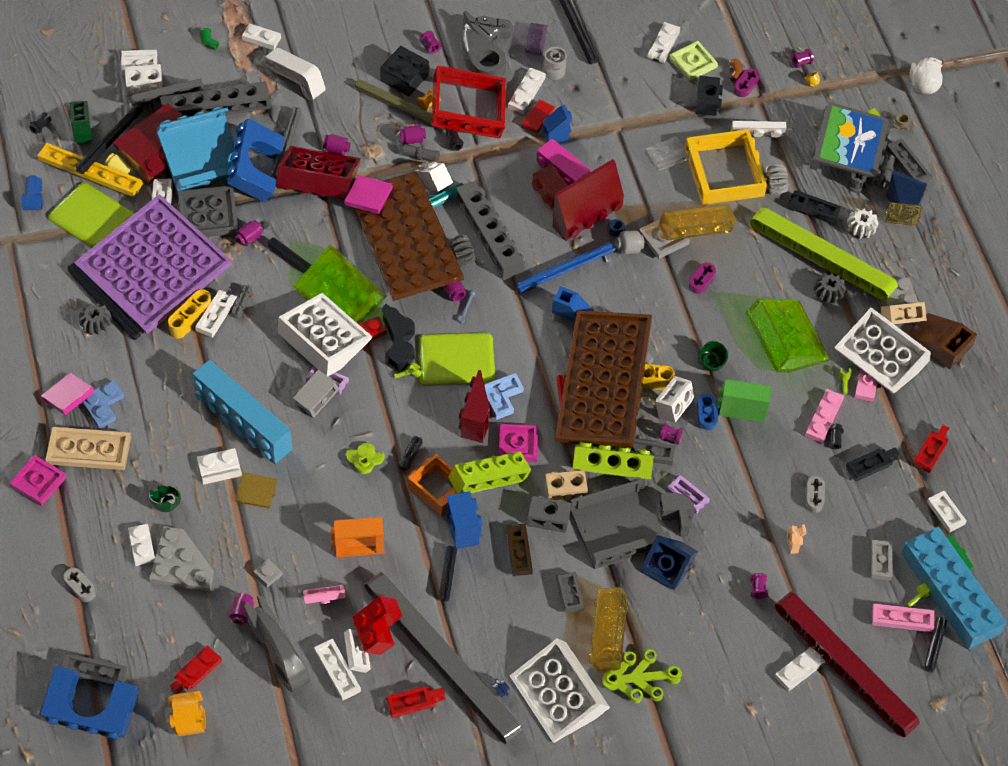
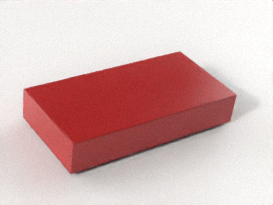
M539 100L522 122V127L537 134L543 127L544 119L555 111V106Z

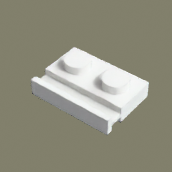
M157 50L122 51V75H125V67L156 65Z
M235 448L197 457L203 485L242 476Z

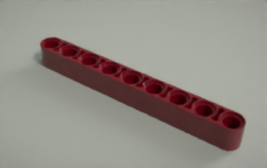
M789 592L775 604L778 614L817 653L823 655L821 657L899 736L906 737L920 724L916 714L794 592Z

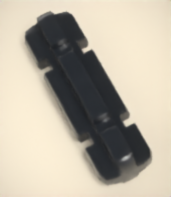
M414 436L412 438L411 444L408 445L403 458L399 462L401 470L407 471L410 468V463L413 462L419 451L418 449L423 443L421 437Z

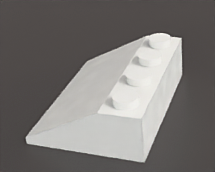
M323 293L281 315L278 319V334L326 376H330L342 369L372 339L368 332Z
M870 308L834 347L836 351L893 394L914 378L930 361L929 350L873 308Z
M558 638L510 675V678L554 743L594 721L610 708L568 644Z

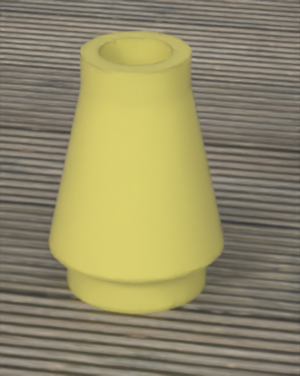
M112 153L105 161V166L131 175L133 171L118 154Z

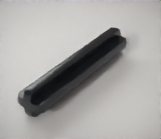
M275 237L268 241V247L305 274H309L313 270V266Z
M449 545L446 547L439 591L440 601L448 602L450 599L457 547Z
M941 616L937 617L923 667L925 671L934 672L947 625V619Z

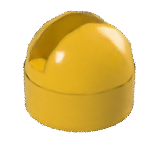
M815 71L808 74L805 80L810 86H815L819 84L820 76Z

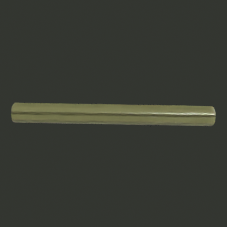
M361 79L355 82L356 89L431 124V112Z

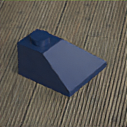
M893 171L886 196L892 206L893 203H896L895 213H899L901 204H903L901 213L905 212L904 216L912 211H909V209L904 211L905 206H921L928 184Z
M658 535L640 571L675 590L690 569L698 551L681 541Z

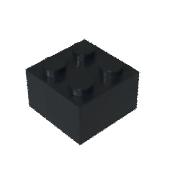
M401 45L380 67V81L407 96H410L429 75V60Z

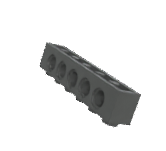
M266 81L160 97L161 107L169 103L183 116L188 118L202 111L209 113L217 107H221V109L228 108L225 116L271 109Z
M473 181L456 187V200L502 279L504 280L522 273L523 264H525L524 257L518 253L516 243L510 239L507 228L502 226L500 216L494 212L491 201L486 199L482 186L479 187L478 183Z

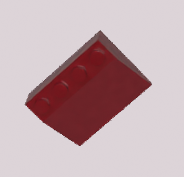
M169 103L112 143L146 185L169 170L156 130L161 122L166 120L171 122L177 121L178 118L183 116Z
M290 146L278 166L276 186L282 187L284 190L294 189L299 190L301 193L310 192L316 193L319 196H332L343 200L346 199L354 184L361 158Z
M613 159L555 193L552 227L565 241L576 237L583 230L591 228L596 222L604 220L609 214L614 211L617 212L622 208L624 194L617 166Z

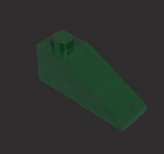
M88 102L70 103L74 143H88L93 140Z

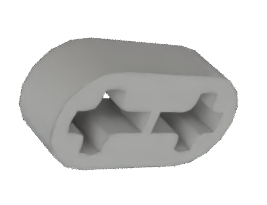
M812 476L808 479L806 485V508L810 512L818 513L823 509L825 502V482L819 476ZM813 483L817 484V491H814ZM813 498H817V506L814 505Z
M70 568L65 572V584L79 600L90 602L95 598L96 591L94 585L79 569ZM70 577H77L78 583H76L73 579L70 580ZM82 587H83L85 590H87V591L89 590L90 593H89V594L83 593V592H82Z

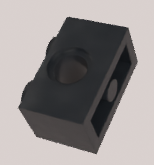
M699 75L695 114L716 116L717 109H721L722 99L719 98V95L722 96L723 85H720L719 77Z

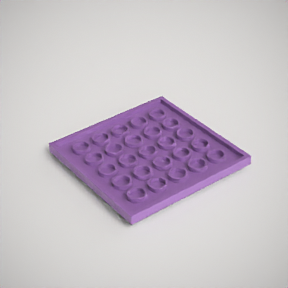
M160 194L74 262L146 334L179 309L196 291L202 290L232 265L231 259Z

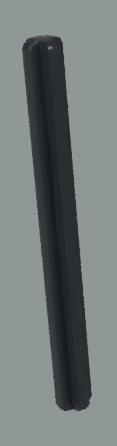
M559 0L588 63L591 65L593 63L596 64L598 58L571 0Z
M135 104L76 165L77 173L84 174L143 112L141 105Z
M75 263L67 267L68 272L101 306L105 305L111 317L133 340L141 336V331Z

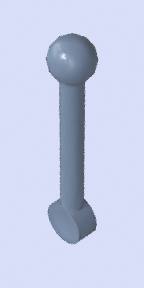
M474 290L469 291V297L464 310L458 317V322L461 324L465 322V314L472 297L476 295Z

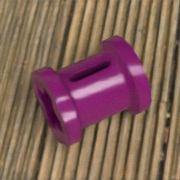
M426 31L421 35L420 42L425 44L428 53L434 54L441 49V42L435 39L432 31Z
M808 48L804 52L793 53L791 61L795 68H800L803 64H812L814 56Z
M664 423L660 439L671 440L678 445L683 428H674L668 426V423Z
M763 573L752 574L750 576V582H752L750 596L754 599L767 598V575Z

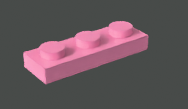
M826 389L805 437L823 444L828 430L843 402V395Z
M873 604L872 625L933 632L934 610Z

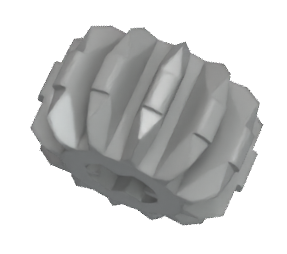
M783 164L768 166L765 178L768 180L767 190L769 193L779 195L787 192L789 179L785 166Z

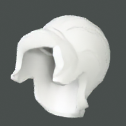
M927 57L922 59L918 66H916V63L911 64L909 77L912 80V86L915 91L920 94L930 95L939 90L943 78L941 73L942 61Z

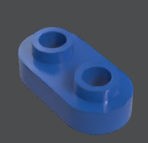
M707 393L702 394L697 402L698 424L704 430L714 429L718 422L717 400L713 395Z

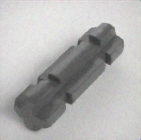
M243 285L241 287V292L231 311L232 317L240 318L242 316V311L245 309L248 297L252 292L251 286Z

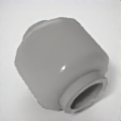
M636 230L622 231L619 237L616 238V247L624 255L638 254L644 248V237Z

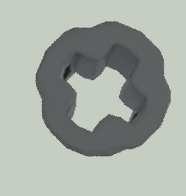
M852 172L848 188L855 193L863 191L867 176Z

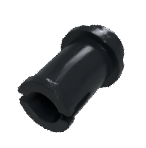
M43 112L35 121L30 122L29 129L34 134L41 133L42 128L51 122L50 116L44 120L48 113Z
M448 129L446 135L450 141V148L454 151L461 150L463 140L460 139L458 131Z
M835 423L828 430L830 433L829 448L837 450L841 449V438L844 429L842 425Z

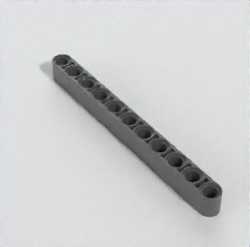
M380 572L364 583L366 591L374 600L379 596L397 599L403 617L397 620L395 624L502 743L507 744L523 731L513 715L384 573Z

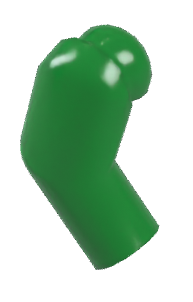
M202 28L200 31L201 43L216 50L219 47V42L211 39V29Z

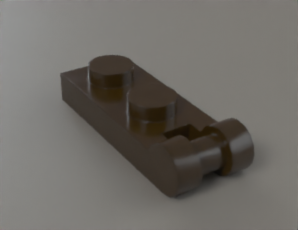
M519 524V526L515 527L506 525L512 575L533 574L526 524Z

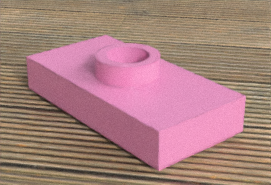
M861 369L854 398L873 402L877 381Z
M343 585L303 591L305 604L315 602L326 604L330 603L331 600L346 598Z

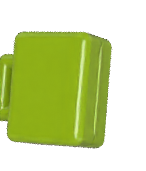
M83 182L48 214V219L93 248L135 213L90 184Z
M490 333L425 334L418 337V363L421 367L419 370L422 372L419 381L421 384H470L472 377H476L478 370L482 372L484 383L495 381L493 337Z

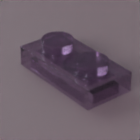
M530 24L525 53L543 55L548 25Z

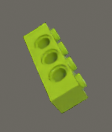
M580 442V445L576 444L573 470L651 479L654 455L650 453V450L638 449V452L630 451L631 448L629 447L611 449L610 445L599 444V447L591 446L592 443ZM590 453H597L600 458L597 462H591L588 456ZM616 455L619 458V462L612 465L608 462V457ZM629 458H636L639 462L638 465L630 467L627 464Z

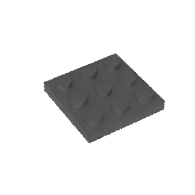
M233 186L178 191L180 213L204 236L236 234L238 224Z

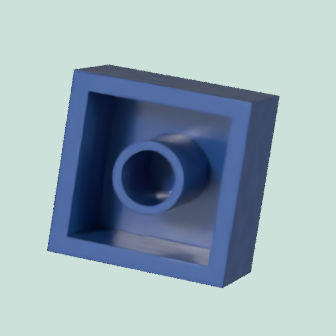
M470 491L447 496L446 516L454 546L457 549L479 545V537L482 536V519L476 513V510H478L476 498H472Z

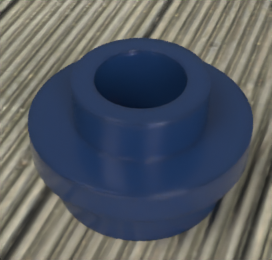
M619 219L612 220L607 226L608 233L615 237H618L626 229L624 223Z
M496 678V682L492 686L501 698L505 695L508 696L509 686L504 679L499 681Z

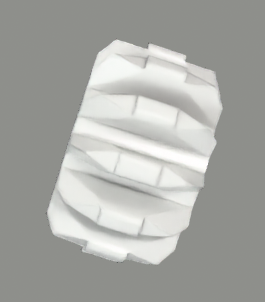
M857 208L855 212L850 213L847 219L848 232H853V237L858 235L860 239L863 236L868 239L870 235H874L878 227L877 215H872V210L867 212L865 208L862 211Z

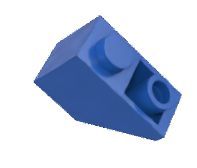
M565 104L558 107L543 121V133L547 142L554 139L558 143L569 139L572 114L570 111H567Z
M562 286L558 289L552 303V313L574 322L577 310L594 311L577 292Z

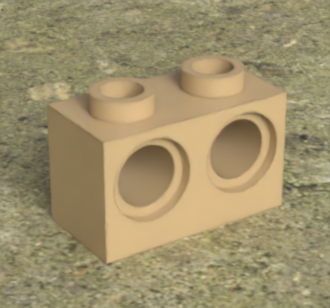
M925 302L881 307L882 316L893 324L927 321Z
M585 470L545 474L547 499L571 502L577 496H586L588 488Z

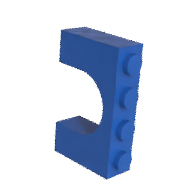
M247 118L243 123H239L236 129L237 137L233 143L234 152L230 157L231 166L227 171V183L265 202L274 194L276 179L254 167L250 161L248 150H256L273 159L282 152L285 137Z
M55 666L40 713L45 718V722L57 725L58 722L65 723V727L77 730L78 727L85 728V732L97 735L98 732L105 733V737L113 740H118V737L125 738L139 689L135 685L115 681L107 707L96 716L83 717L75 712L72 702L80 675L74 670Z

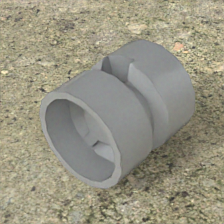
M550 47L545 51L543 73H546L547 78L558 80L565 75L567 54L564 49Z

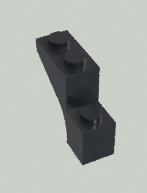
M385 304L382 308L384 314L382 318L393 342L390 349L385 353L386 364L397 372H402L415 359V348L408 342L415 335V323L409 317L400 314L396 308Z

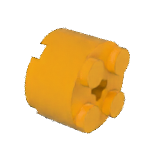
M198 690L169 696V706L173 709V715H170L171 728H174L175 736L205 733V709L199 703V701H203L201 692Z

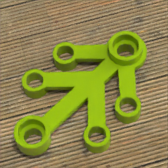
M649 649L645 652L644 659L631 674L623 675L627 668L636 662V654L629 651L625 653L623 662L615 671L610 670L603 675L602 683L610 691L618 689L628 696L633 703H640L642 701L643 693L641 690L650 695L652 700L660 701L663 698V690L660 687H652L645 681L666 679L669 684H677L681 681L682 671L677 666H670L665 671L643 673L650 664L656 661V652ZM647 655H653L654 658L649 659ZM627 657H632L633 660H632V661H629V660H627L626 658H627ZM670 672H677V675H672ZM609 678H615L616 681L612 682ZM625 683H633L641 690H632ZM659 692L660 696H655L653 693ZM638 694L640 698H634L633 695Z

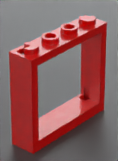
M437 65L433 76L431 126L500 139L505 129L506 78ZM440 82L496 92L495 120L439 110Z

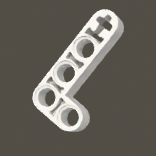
M280 48L274 49L263 58L265 65L270 70L300 84L303 95L309 101L314 100L325 91L321 73L314 64Z

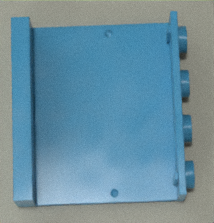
M217 107L209 113L202 111L194 114L193 117L182 116L177 121L171 122L166 120L160 123L156 132L177 192L228 178L227 171L231 166L230 157L234 152V139L225 117L228 108L221 109V107Z

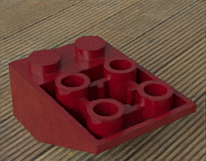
M478 370L476 377L473 376L471 379V392L466 393L464 403H466L465 408L460 410L458 429L461 430V438L483 443L489 428L490 407L482 372Z

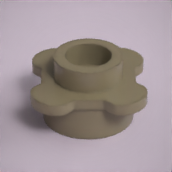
M906 113L894 115V128L909 130L911 128L909 123L910 116Z

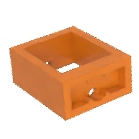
M435 454L432 458H427L418 470L415 469L409 474L408 488L442 517L446 513L447 496L457 494L455 488L453 487L437 500L420 485L435 470L450 481L448 477L453 468Z
M382 517L334 521V528L330 529L331 550H336V558L384 554Z

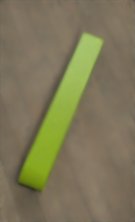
M765 207L760 208L750 219V225L756 231L828 271L839 275L846 281L881 300H887L898 287L897 281L891 276Z

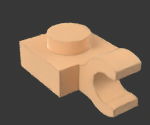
M802 524L799 529H797V526L794 527V525L789 527L786 537L790 554L798 553L800 545H803L802 537L807 533L805 524Z

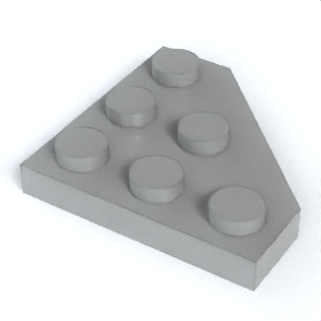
M164 526L149 578L150 583L210 592L214 570L184 529Z

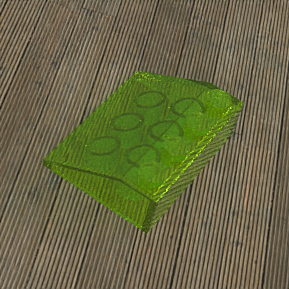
M332 245L325 249L293 286L307 300L323 293L356 323L372 313L387 297L376 284Z
M757 299L747 310L746 314L776 372L790 373L830 360L799 300Z

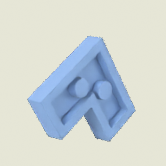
M514 373L484 384L489 407L496 420L514 414V408L508 397L524 391V387L517 374Z

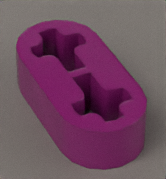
M747 69L737 80L734 93L738 97L748 96L757 85L759 80L758 71Z
M703 263L692 275L689 281L691 292L695 294L702 293L711 283L716 273V268L713 264Z

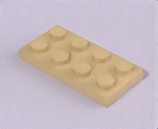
M52 427L46 462L51 465L125 470L131 433Z

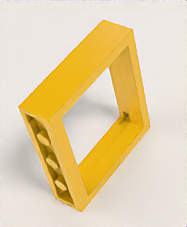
M749 129L686 138L685 151L702 205L765 196L768 180L764 178V167L759 162V152L755 150V140L751 137ZM743 145L755 184L710 190L698 151Z

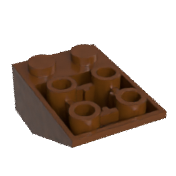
M928 313L926 315L927 321H920L907 335L929 350L932 357L951 369L973 347L977 334L962 323Z

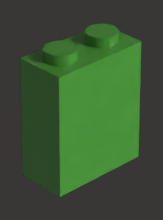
M725 379L724 387L720 386L717 399V408H720L719 416L765 423L772 386Z

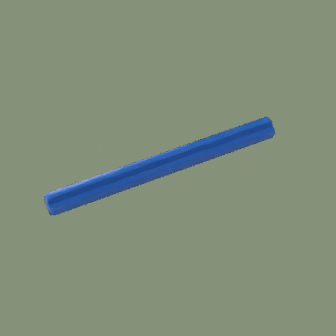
M612 242L604 244L516 283V288L518 292L528 290L614 252L615 247Z

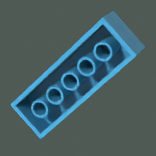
M209 360L193 373V385L195 386V396L201 402L204 401L213 413L217 412L225 424H230L234 427L236 433L241 437L244 436L253 448L260 450L266 460H271L276 464L292 451L290 429L215 363Z
M939 526L905 542L901 553L920 582L927 584L930 589V596L968 650L1003 632L1007 623Z

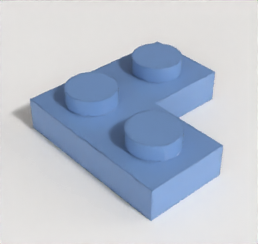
M115 380L95 389V392L82 402L99 429L116 421V416L109 405L124 398V394Z

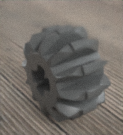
M458 235L450 240V246L460 267L470 265V263L475 261V253L467 235Z
M832 272L830 275L824 273L822 277L818 276L814 284L815 297H820V302L825 300L827 304L830 301L835 304L837 300L843 298L846 291L844 280H841L839 275L833 276Z
M90 303L89 307L83 306V311L79 312L80 326L83 327L85 332L89 331L91 335L94 332L100 335L101 330L107 331V326H111V313L105 305L100 306L97 303L93 306Z

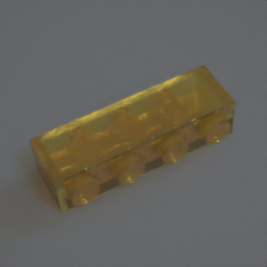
M729 204L663 212L658 225L666 241L730 233L737 219Z
M622 587L598 589V597L595 599L596 614L593 616L594 631L591 634L592 648L591 652H589V662L597 671L620 670L628 595Z

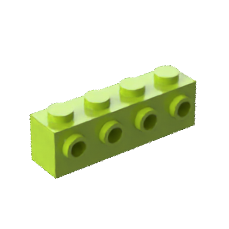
M521 451L509 452L501 456H491L487 459H476L468 463H458L454 465L448 478L457 494L468 491L474 493L525 482L531 468Z

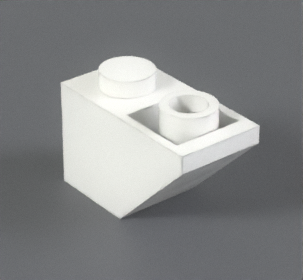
M427 161L420 164L419 169L415 170L420 180L430 191H440L453 183L444 163H429Z

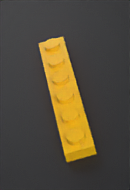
M46 143L37 155L39 161L131 197H134L143 185L141 179L94 162L84 174L77 173L76 165L84 157Z

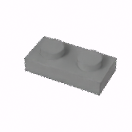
M872 540L871 579L891 581L892 542Z

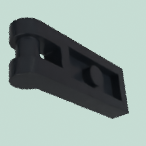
M797 190L793 191L792 199L787 204V208L791 211L798 210L831 223H835L841 206Z

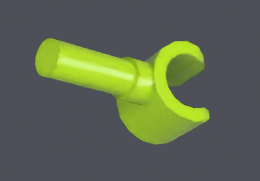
M411 363L407 370L394 374V377L397 379L410 374L414 377H420L422 375V372L419 370L421 367L416 363Z
M841 367L839 379L843 383V394L846 395L848 394L847 383L850 379L851 369H848V373H844Z
M926 583L916 588L919 594L907 604L909 608L919 600L929 596L930 589Z

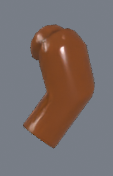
M734 58L728 62V66L734 70L729 79L731 82L736 83L743 73V68L740 60Z

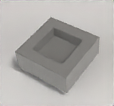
M269 559L253 571L254 575L267 588L282 576V571Z

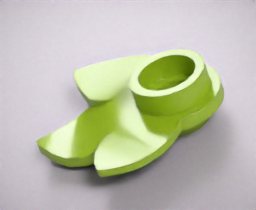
M366 442L362 443L358 450L348 449L346 451V459L349 463L354 464L357 472L368 474L375 465H379L384 461L385 453L375 452L374 445Z

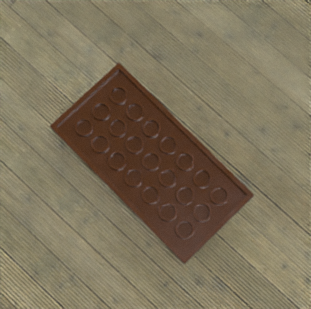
M417 171L384 180V182L391 183L393 188L379 214L354 208L393 301L464 280L462 270Z
M577 310L555 435L556 442L573 444L584 442L592 443L591 445L602 444L605 446L633 448L652 326V315Z

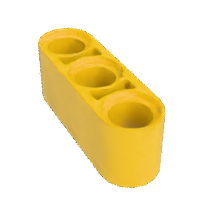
M196 291L169 317V332L173 338L179 339L184 337L199 322L211 303L208 291Z
M646 364L644 376L649 377H644L642 388L664 390L674 378V370L669 366Z

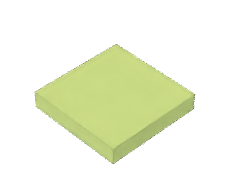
M699 41L670 54L669 57L688 81L718 67V63Z

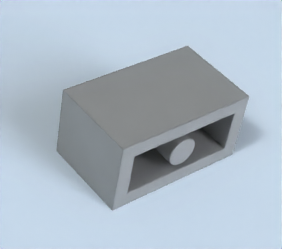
M318 369L316 373L310 375L307 383L296 391L293 399L297 406L314 418L338 392L339 388L336 382Z

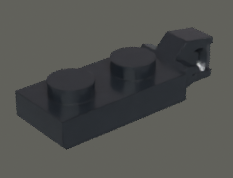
M896 447L888 451L879 448L847 462L846 468L854 481L857 482L893 465V461L898 459L900 453Z

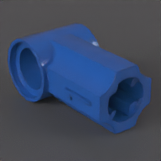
M30 175L26 178L25 193L22 194L23 210H42V178L36 175Z

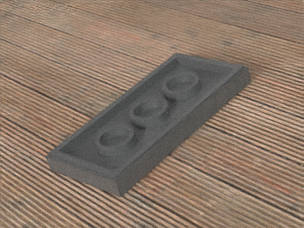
M202 78L133 94L130 97L131 105L160 99V97L198 90L203 85Z

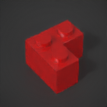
M379 596L352 617L365 653L382 655L395 645L389 626L403 617L397 599Z

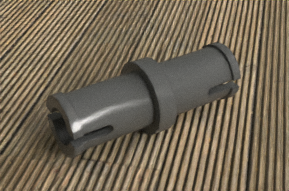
M405 144L402 155L416 157L421 161L425 159L438 162L440 151L425 149L424 146L416 147Z
M888 155L884 156L878 182L881 188H883L884 183H886L885 188L889 187L894 171L895 157L893 155H890L889 160Z

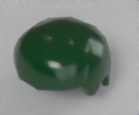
M709 341L700 349L697 358L698 363L702 368L710 372L718 371L728 360V350L718 341Z
M158 485L155 491H149V500L156 510L170 512L180 504L181 493L173 485Z

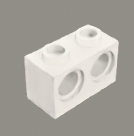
M161 64L125 67L127 94H137L162 88Z
M674 376L655 401L659 418L676 422L695 398L690 380Z

